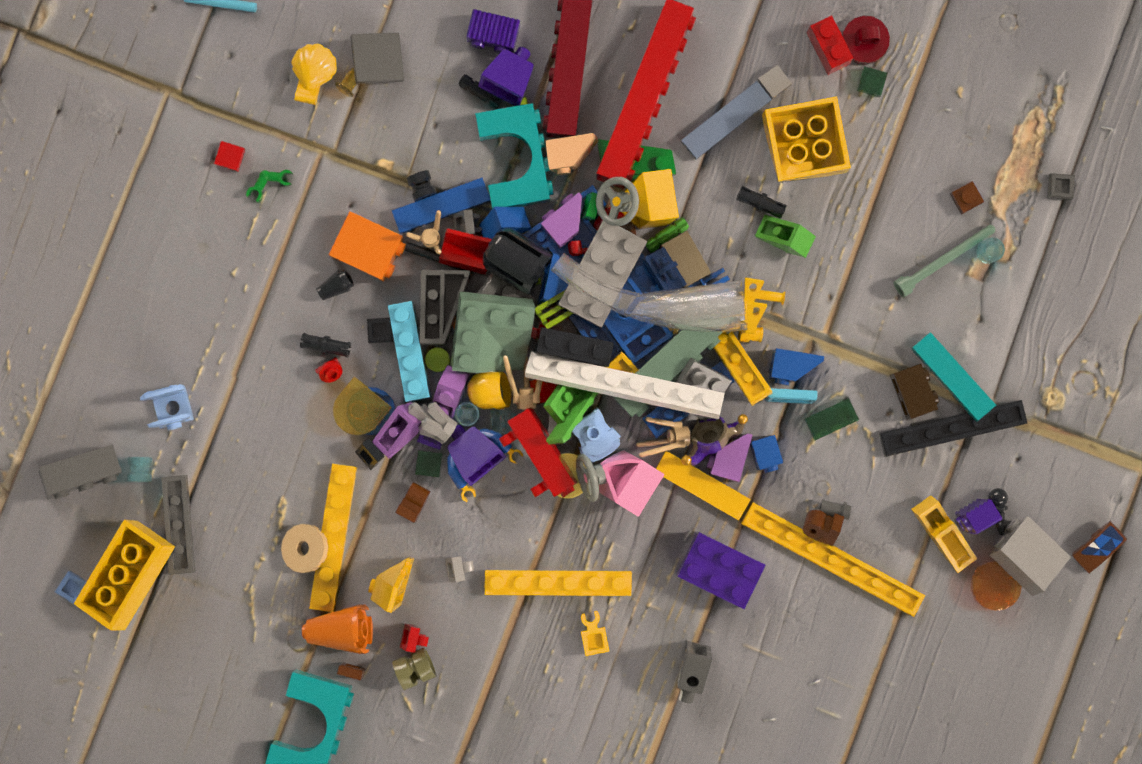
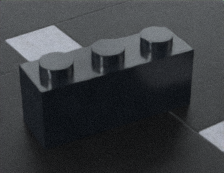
M541 327L537 329L533 352L601 367H609L614 343Z

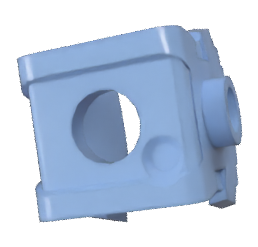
M182 384L148 391L140 397V401L153 400L158 421L147 424L149 428L159 427L162 429L167 427L169 431L181 428V423L194 420L187 390ZM171 401H176L179 404V411L175 415H170L166 410L167 404Z
M597 407L591 413L584 416L582 421L572 431L578 437L581 447H579L581 454H585L591 462L603 459L620 446L619 438L621 435L613 427L610 428L605 423L604 417Z

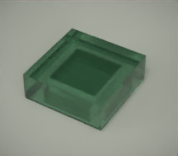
M864 66L857 91L881 97L888 73Z
M418 450L415 475L440 478L443 453Z

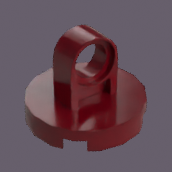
M863 15L854 18L846 25L842 33L853 56V60L857 64L868 65L877 62L885 55L889 47L890 35L887 27L881 20L873 16Z

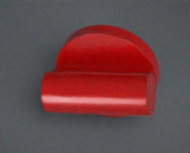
M335 357L315 369L323 382L331 383L341 377L343 369L339 360Z

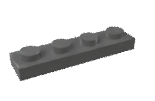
M188 475L161 477L166 540L175 546L168 558L169 575L194 573L195 560Z

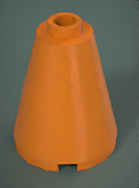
M359 604L310 618L302 626V637L306 639L308 644L357 654H366L369 652L366 646L367 644H372L373 639L372 617L367 616L365 612L369 608L365 604Z

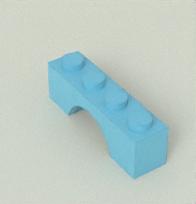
M409 301L388 305L405 402L410 403L431 399L428 375L421 350L415 304Z

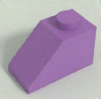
M413 402L397 406L372 441L388 458L394 456L419 432L418 427L421 425V421L408 413L409 405Z
M745 434L728 443L715 455L710 454L707 468L710 469L709 474L739 482L753 435Z

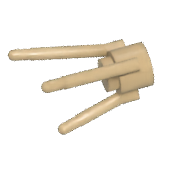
M436 211L433 229L424 230L422 235L406 233L407 237L417 242H422L426 248L434 249L437 254L441 253L439 248L441 237L438 233L441 211Z
M506 355L503 356L504 366L513 394V403L517 404L518 409H528L531 407L535 409L536 403H540V391L543 381L537 380L535 392L534 388L529 387V378L525 377L528 357L526 356L523 369L524 388H519L518 393L508 357Z
M646 417L645 420L647 422L672 427V430L667 431V438L638 442L636 447L669 444L641 452L639 454L640 457L654 455L675 448H685V446L690 444V431L688 426H682V421L672 422Z

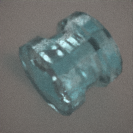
M997 238L984 240L978 245L976 250L978 259L986 264L998 261L1005 252L1004 244Z
M463 402L456 408L455 418L463 426H473L479 421L480 411L473 403Z

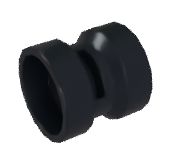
M429 170L415 173L406 178L408 185L413 189L412 195L415 202L437 194L435 186L431 185Z

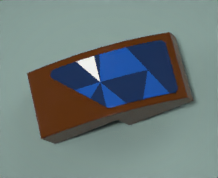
M1110 520L1092 534L1090 540L1074 551L1072 556L1090 574L1120 548L1127 540V537Z

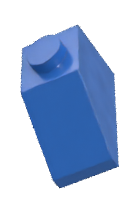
M776 348L773 350L769 379H775L774 384L789 386V382H795L822 363L824 356Z

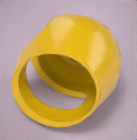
M504 372L476 373L468 383L467 394L469 400L475 406L482 409L496 408L498 410L510 407L512 400L511 387L508 377ZM500 384H501L502 390H503V399H502V396H501Z

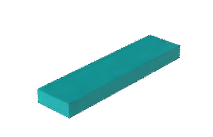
M931 332L911 348L976 422L996 406L991 398Z

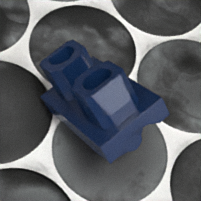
M665 247L642 259L646 269L653 276L660 292L665 297L687 285L677 269L678 263L676 261L673 262Z

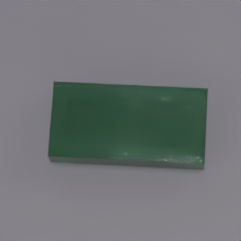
M847 398L804 420L814 441L858 421L859 418L850 399Z

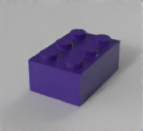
M697 531L676 576L745 609L766 565Z

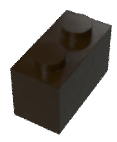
M918 364L890 374L906 420L938 410L939 398L935 390L931 391L928 383L931 378L926 367L923 368L922 364Z

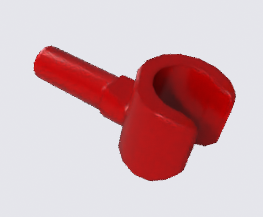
M571 241L568 244L569 253L572 256L585 255L588 249L582 248L581 241Z

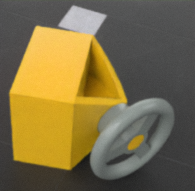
M671 169L643 172L632 182L623 177H613L606 180L599 188L596 197V208L601 219L612 226H622L632 222L638 229L667 226L679 218ZM621 184L626 187V190L618 193L611 186ZM605 193L610 198L612 206L609 215L606 213L603 205ZM619 212L625 215L623 218L617 219Z

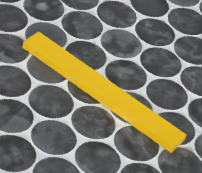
M754 502L751 503L741 522L744 526L912 617L915 616L925 597L924 594L839 548L829 546L806 536L802 528Z

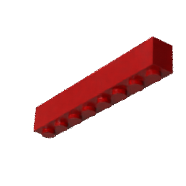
M666 0L598 168L596 180L605 182L613 177H623L632 182L635 170H632L635 161L640 162L644 152V148L641 145L643 140H648L653 129V126H650L653 117H658L662 104H659L661 95L666 96L670 87V82H667L670 73L674 75L678 67L679 61L676 60L678 52H684L688 39L684 38L687 30L692 31L696 21V17L693 16L694 7L675 0ZM621 184L612 185L622 190H624L625 186Z

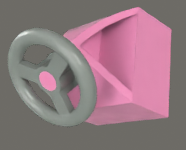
M626 451L613 454L601 462V464L593 466L591 460L585 454L578 455L576 459L578 481L587 500L595 502L598 499L599 493L638 517L665 475Z

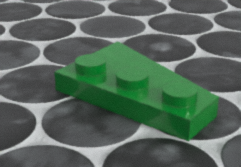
M598 139L597 147L600 163L609 140ZM641 145L644 148V152L640 162L635 161L632 170H635L633 180L643 172L671 169L672 176L676 175L672 150Z

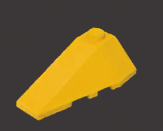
M409 557L380 573L376 579L372 578L368 593H372L370 600L390 613L400 607L414 558Z

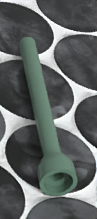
M993 225L986 226L912 276H901L893 282L896 290L905 298L913 292L917 283L995 232V227Z

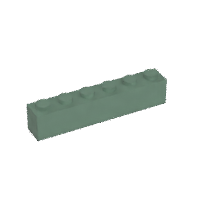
M719 295L635 374L676 382L690 358L699 362L703 358L700 353L706 347L709 350L713 349L721 341L718 336L724 331L729 334L738 325L735 320L740 315ZM611 396L630 417L636 414L639 418L649 408L646 403Z

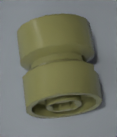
M425 647L415 651V653L412 652L410 658L403 656L392 661L395 674L404 691L416 686L418 680L425 682L437 676Z

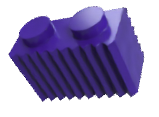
M473 9L466 36L467 42H470V46L477 49H484L487 46L494 48V52L499 54L506 49L514 53L521 26L520 20Z
M976 499V501H972V504L968 503V506H964V509L960 508V511L955 513L957 516L955 522L962 532L966 531V533L979 534L1002 520L994 503L989 499Z

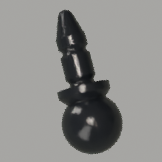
M995 488L990 491L988 499L992 500L1002 517V520L996 523L999 534L1004 535L1006 529L1004 510H1008V506L1005 505L1008 501V495L1005 490Z

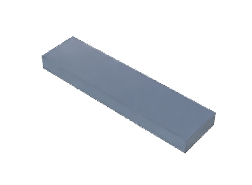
M756 81L683 138L681 142L697 160L771 102L772 99Z

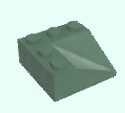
M459 292L451 355L452 371L471 373L506 371L503 356L505 355L508 357L512 371L523 370L534 321L535 305L533 299Z

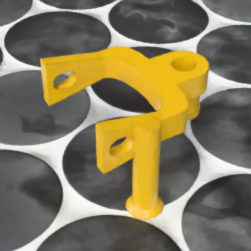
M745 278L742 320L739 327L738 341L749 343L751 340L761 343L763 327H757L767 308V304L754 301L755 299L780 302L783 305L785 291L778 293L761 290L764 280ZM751 284H756L754 289L749 288ZM758 307L759 311L754 313L753 308Z

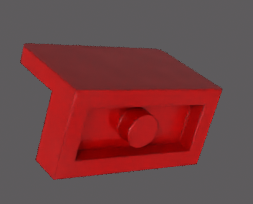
M447 228L439 263L486 275L487 270L483 265V255L492 239Z

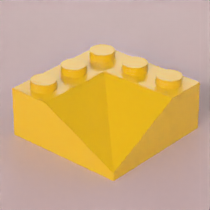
M837 96L764 110L762 119L778 182L827 177L849 171L851 166Z

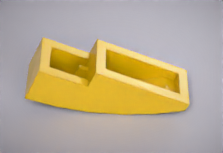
M930 495L911 509L957 573L977 560V557L955 523L950 520L939 501Z

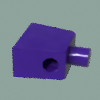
M518 47L515 54L507 49L503 50L483 71L478 87L514 106H520L534 67L531 62L527 61L531 55L530 51L524 47Z

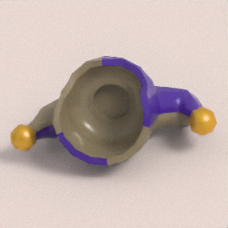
M741 414L738 416V421L726 424L722 417H719V419H707L706 422L703 420L699 421L691 434L693 448L688 455L682 457V464L696 466L707 455L716 454L727 445L728 440L742 434L744 425L748 422V417L745 414Z

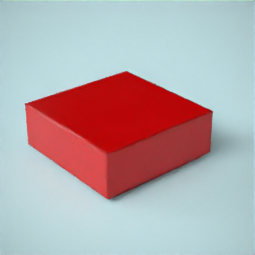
M221 141L214 164L239 172L246 149Z

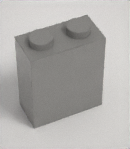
M1029 516L1020 520L1016 518L1007 526V534L1005 536L1002 535L994 542L993 546L995 548L990 553V556L1031 596H1034L1046 590L1071 556Z

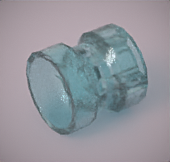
M128 457V465L131 471L127 474V481L152 482V474L149 470L153 465V457Z

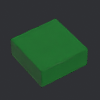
M597 193L587 194L580 218L586 220L595 219L597 214Z

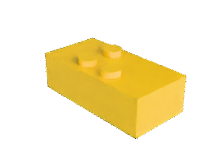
M124 519L75 600L74 605L109 630H125L175 546L139 521Z

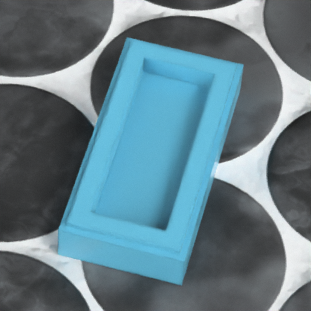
M771 388L772 394L765 398L767 402L813 404L817 400V391Z

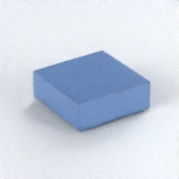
M68 571L55 592L74 604L87 581L72 571Z

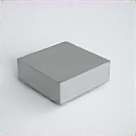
M778 65L758 79V82L771 99L792 85Z

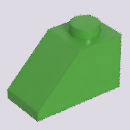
M764 215L755 234L756 238L787 253L806 258L816 237L800 224Z

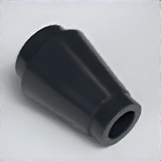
M337 270L316 290L321 299L326 300L327 298L329 299L351 291L350 288L354 286V282L347 270Z

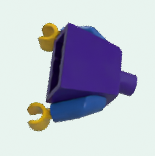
M457 425L451 434L455 441L447 447L450 453L447 457L448 474L456 487L462 490V500L468 502L464 493L471 491L473 496L476 497V490L471 486L507 457L505 453L508 454L509 461L514 464L517 463L512 459V454L518 452L523 457V453L518 449H513L512 444L504 447L499 440L503 435L499 432L486 428L478 430L475 426L465 431L461 425Z

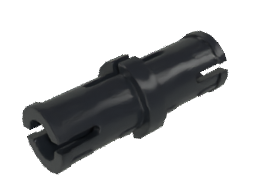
M743 185L736 198L737 201L754 207L758 212L763 211L779 219L782 218L787 206L767 197L768 194L766 193L760 194Z
M303 333L301 336L303 342H300V348L320 351L323 355L330 353L347 358L350 355L351 350H348V348H351V342L333 340L330 336L318 337Z

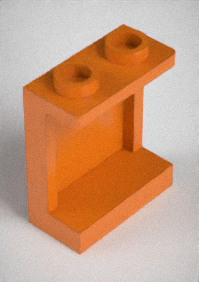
M349 211L329 256L384 282L386 278L390 279L395 269L393 262L396 256L400 257L406 244L403 243L404 237Z

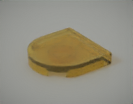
M354 376L336 398L333 406V416L337 425L346 433L364 435L373 431L390 412L392 407Z

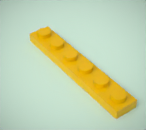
M332 463L321 533H324L327 538L328 552L324 563H321L315 571L309 609L335 612L357 467Z
M485 570V595L631 596L632 571Z

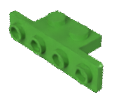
M557 385L543 405L557 423L546 440L549 445L562 444L570 439L571 432L582 421L584 413L594 403V398L598 393Z

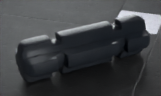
M464 74L459 80L458 84L461 88L469 90V93L484 102L488 101L492 107L497 109L501 105L503 99L478 87L479 82H474L473 78L467 74Z

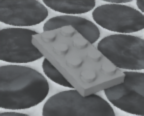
M602 221L558 306L602 328L647 241L620 226H612Z

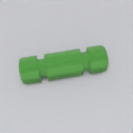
M684 218L678 219L674 225L671 224L657 233L655 238L651 237L648 239L645 245L650 253L655 252L660 248V245L662 246V244L677 237L678 233L686 231L689 228L688 223Z

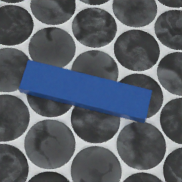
M479 178L392 210L400 234L433 223L437 210L441 211V219H444L460 211L490 202L491 199L483 178Z

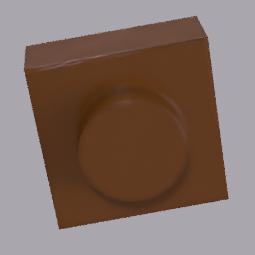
M973 181L950 193L961 215L984 203Z

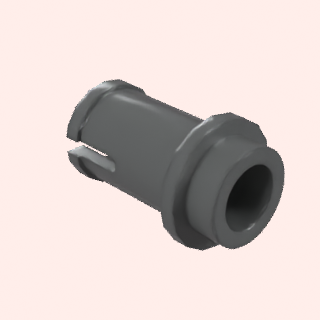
M822 499L820 511L831 517H834L836 513L849 520L851 506L847 505V502L840 504Z

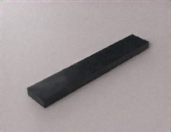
M1019 400L995 406L977 422L969 413H963L879 433L884 457L1020 426L1028 424L1023 402Z

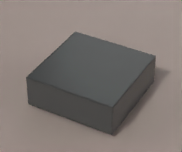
M1050 173L1048 177L1047 198L1072 200L1074 197L1075 175Z

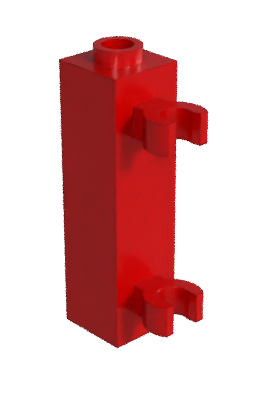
M528 408L507 421L512 431L500 437V442L505 447L518 439L544 480L530 489L534 497L539 496L548 489L554 497L561 494L562 498L575 491L573 486L578 483L577 479L556 445H549L546 440L549 434L533 408Z

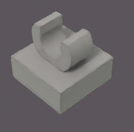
M461 556L445 558L449 583L465 581L464 573L474 571L473 561L462 562Z

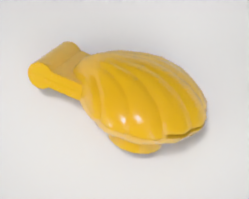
M317 43L313 45L307 44L298 49L291 61L292 70L299 79L294 100L312 105L317 103L320 86L332 79L337 69L335 56H333L328 48Z

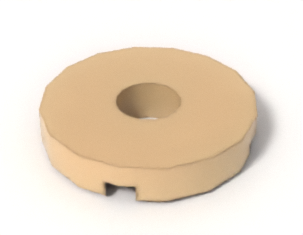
M296 525L287 531L283 538L281 547L283 560L295 572L309 573L316 571L327 558V538L315 525ZM304 542L309 546L306 555L301 552V546Z

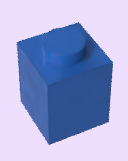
M775 435L750 443L757 470L764 469V473L779 469L778 465L782 464L783 460Z

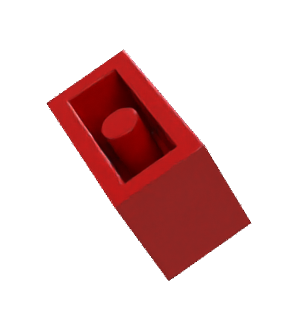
M831 15L810 25L806 33L827 75L848 66L853 60V56L833 16Z

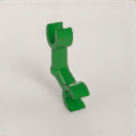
M283 170L281 172L261 171L254 187H250L247 190L246 197H249L253 191H258L259 195L256 202H260L263 198L262 191L267 181L280 182L284 186H291V183L283 181V176L293 173L290 170Z

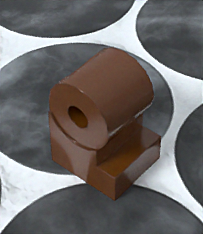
M413 482L395 513L416 523L431 491Z
M810 510L805 518L803 533L816 541L833 547L841 532L844 516L835 513L834 517H831L820 510Z

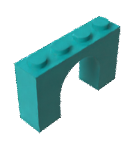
M533 103L475 113L480 141L501 137H515L522 140L529 147L532 154L531 166L521 178L488 185L492 209L494 207H524L550 202V195H554L552 181L546 180L545 172L550 170L548 158L542 157L541 148L545 147L543 133L538 134L537 124H541L539 109L534 110Z
M294 670L285 696L317 706L326 719V734L321 743L310 748H301L275 740L270 746L265 764H330L332 754L336 755L339 749L340 740H337L339 730L343 731L346 725L345 709L350 707L353 701L352 685L301 670Z

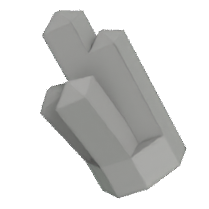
M416 402L409 405L408 413L421 421V425L418 427L419 434L434 438L441 444L448 440L455 430L457 422L452 420L436 402L430 403L428 406L425 404L418 405Z

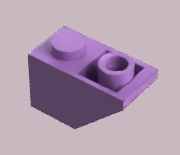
M571 193L561 201L563 206L557 211L551 209L542 217L544 221L541 223V227L559 249L579 234L582 195L580 193H577L575 196Z
M447 365L438 382L432 403L436 402L453 420L470 374L452 371V367Z

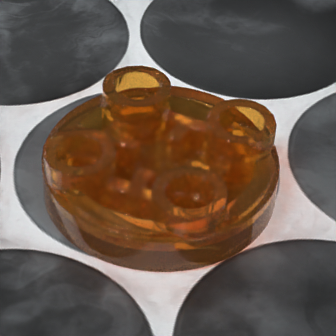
M996 561L978 566L972 576L971 591L977 603L987 609L994 611L1008 609L1016 603L1021 594L1022 586Z

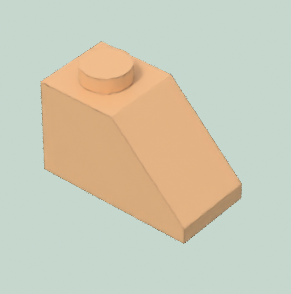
M594 133L546 140L549 170L554 173L557 172L559 176L571 174V170L578 169L598 143V137Z

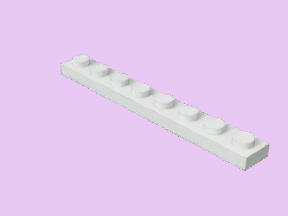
M532 351L525 371V377L715 419L720 417L725 394Z

